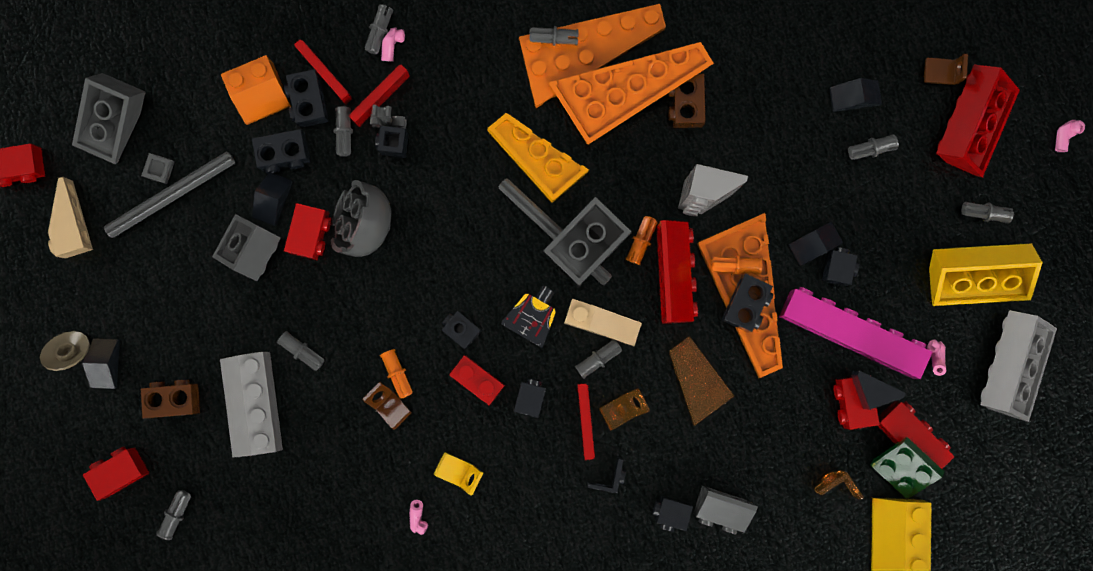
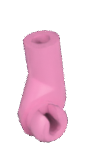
M392 28L383 38L382 61H393L394 45L396 42L401 43L405 40L404 30Z
M1070 120L1058 128L1055 151L1068 152L1069 139L1077 135V133L1081 134L1085 129L1083 121Z
M931 340L927 345V349L932 351L933 372L941 376L946 373V347L941 341Z
M413 500L410 504L409 512L410 529L413 533L417 532L422 535L428 527V523L421 520L423 503L420 500Z

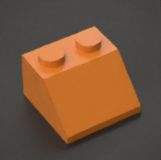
M267 55L221 74L229 96L246 125L291 107L274 63Z

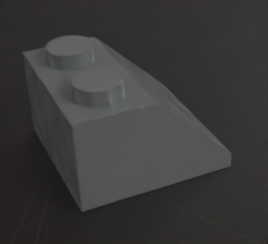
M235 214L212 257L232 270L258 281L259 277L265 272L266 264L271 255L276 251L280 237Z
M702 486L693 514L699 518L698 522L712 527L713 523L723 526L722 530L737 534V530L745 533L758 506L748 500Z

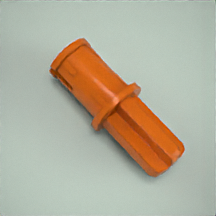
M648 216L643 218L636 237L633 236L632 238L634 242L625 260L639 266L641 265L647 247L651 246L650 239L657 225V220Z
M736 255L735 258L713 257L711 268L712 271L734 272L735 275L739 273L761 274L762 259L740 258L739 255Z
M395 349L381 354L380 357L389 374L387 378H391L398 397L402 399L410 396L413 391L404 373L406 369L402 368Z

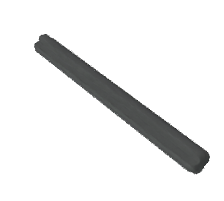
M229 152L221 154L105 225L104 230L106 234L114 238L235 163L234 158Z
M506 178L500 183L499 189L553 240L563 231L509 179ZM601 265L591 273L602 285H605L612 277Z

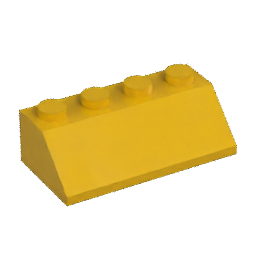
M1032 244L933 249L929 266L933 306L1031 300L1042 261Z
M872 498L871 571H931L930 502L922 499Z

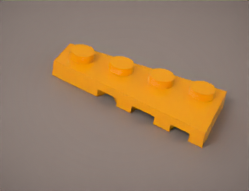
M507 113L488 127L487 131L551 202H554L589 171L583 165L580 166L564 152L561 153L551 146L550 142L532 133L531 129Z

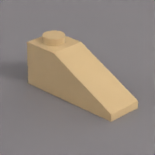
M64 177L58 178L48 230L50 251L60 258H68L93 250L72 180Z
M575 299L571 301L564 324L631 346H635L642 324L641 322Z

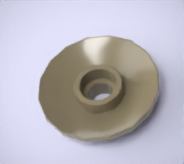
M76 331L65 332L54 337L41 351V364L48 370L53 371L65 370L76 365L89 351L90 343L88 337L82 332Z

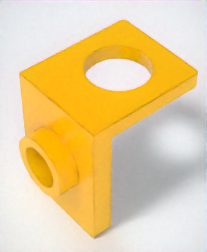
M445 452L434 475L461 487L465 492L473 495L483 472L471 463ZM474 474L473 482L471 485H468L470 477Z

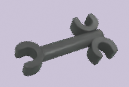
M372 105L370 117L372 127L389 126L406 129L407 120L402 116H393L391 118L392 107L390 106L383 108Z

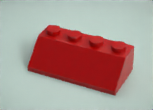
M973 66L971 73L966 78L963 92L957 99L954 113L948 120L945 134L938 144L937 154L946 163L982 178L1020 91L1001 67Z
M663 220L656 226L662 324L693 322L694 317L698 316L697 302H693L692 292H696V278L691 276V268L695 267L694 253H690V243H693L694 240L693 229L689 228L688 222Z

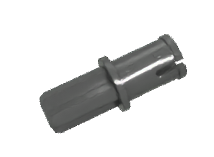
M386 5L378 6L374 22L369 26L371 31L365 45V50L369 53H379L384 35L388 33L387 26L394 10L390 7L386 10Z
M554 26V28L532 27L530 28L529 39L531 42L553 43V46L556 44L578 45V38L573 37H578L579 30L557 29V26Z
M344 106L336 107V128L333 130L336 134V153L339 156H349L351 154V134L353 133L351 118L349 117L351 108Z
M894 134L878 139L870 138L866 143L850 146L848 153L850 159L854 160L870 155L877 157L878 154L897 150L899 143Z
M965 202L961 210L962 215L982 218L984 222L991 220L1010 223L1014 215L1012 208L994 206L989 202L985 205Z
M285 331L277 341V344L294 355L295 360L300 359L313 370L317 371L324 363V358L307 347L308 344L306 342H300L289 334L288 331Z
M612 340L597 352L593 351L590 357L575 367L583 379H585L602 366L604 368V364L621 353L622 348L616 340Z
M184 490L176 492L169 509H166L164 512L165 518L156 533L157 536L165 540H172L179 521L184 519L183 513L191 498L190 493Z

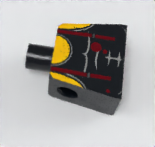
M542 285L536 297L526 293L501 324L542 348L556 310L549 306L555 292Z

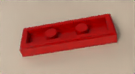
M303 40L295 43L294 46L344 104H348L352 97Z
M398 65L349 114L351 120L358 127L371 116L372 105L380 107L410 77L407 69L402 65Z
M585 383L577 384L584 459L590 460L595 458L589 391L588 385Z

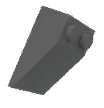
M104 73L85 78L72 145L113 164L118 163L141 114L145 91Z
M595 197L545 248L544 252L580 285L631 234V231Z

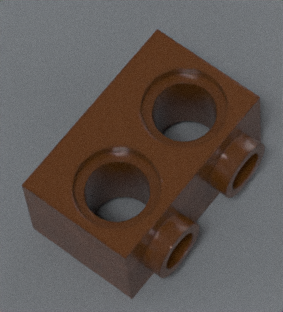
M697 74L683 83L691 87L692 93H682L680 86L668 93L669 97H673V106H669V121H673V128H702L705 124L704 74ZM683 108L691 110L692 117L684 118L680 110Z
M189 380L174 381V386H165V382L149 383V388H141L143 419L200 413L198 384H190ZM181 391L187 394V401L184 404L178 398ZM157 393L162 396L160 406H157L154 402V397Z

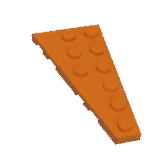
M656 4L557 28L578 29V37H573L578 38V45L556 44L553 46V43L531 42L529 35L520 36L519 41L535 108L543 105L544 102L552 97L557 96L548 82L601 69L608 65L609 62L626 54L627 51L635 46L641 45L665 30L666 25L661 5Z
M699 42L548 83L586 143L590 144L714 63L702 43Z
M765 213L697 243L726 308L743 274H748L773 286L771 290L773 298L768 307H763L760 314L763 316V320L759 328L748 333L735 327L758 378L783 368L780 338H778L777 312H775V294L771 260L769 258V241L766 232ZM736 255H739L740 258H761L762 272L761 274L739 273L735 275L734 272L712 271L711 261L713 257L735 258ZM751 286L748 294L751 299L757 300L760 296V291L758 288ZM741 309L738 313V318L741 322L746 323L750 318V314L747 310Z

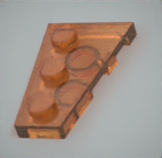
M687 337L669 351L694 426L734 397L690 337Z

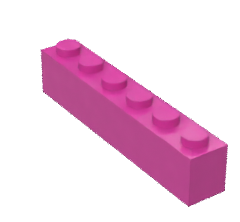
M799 287V289L790 291L779 315L780 318L912 379H921L932 355V351L926 349V344L912 339L910 342L903 338V333L894 329L884 330L880 328L881 323L867 318L865 321L858 318L857 312L848 308L841 310L835 307L836 303L823 297L819 300L813 297V292L808 289Z

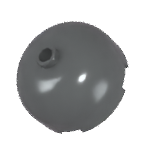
M354 180L352 181L351 189L342 192L331 226H335V238L331 239L334 251L349 256L362 257L373 253L381 246L391 224V206L382 190L374 185ZM343 210L350 212L351 217L341 215Z

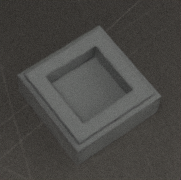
M149 153L141 176L167 184L175 161Z

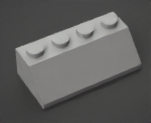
M696 164L684 180L678 209H682L683 214L689 216H698V213L703 214L733 195L747 182L748 176Z
M1009 310L1008 316L1002 324V336L995 347V359L988 370L989 378L986 387L982 390L980 405L1029 422L1057 328L1039 316Z
M258 352L220 359L232 456H252L283 450L270 352Z

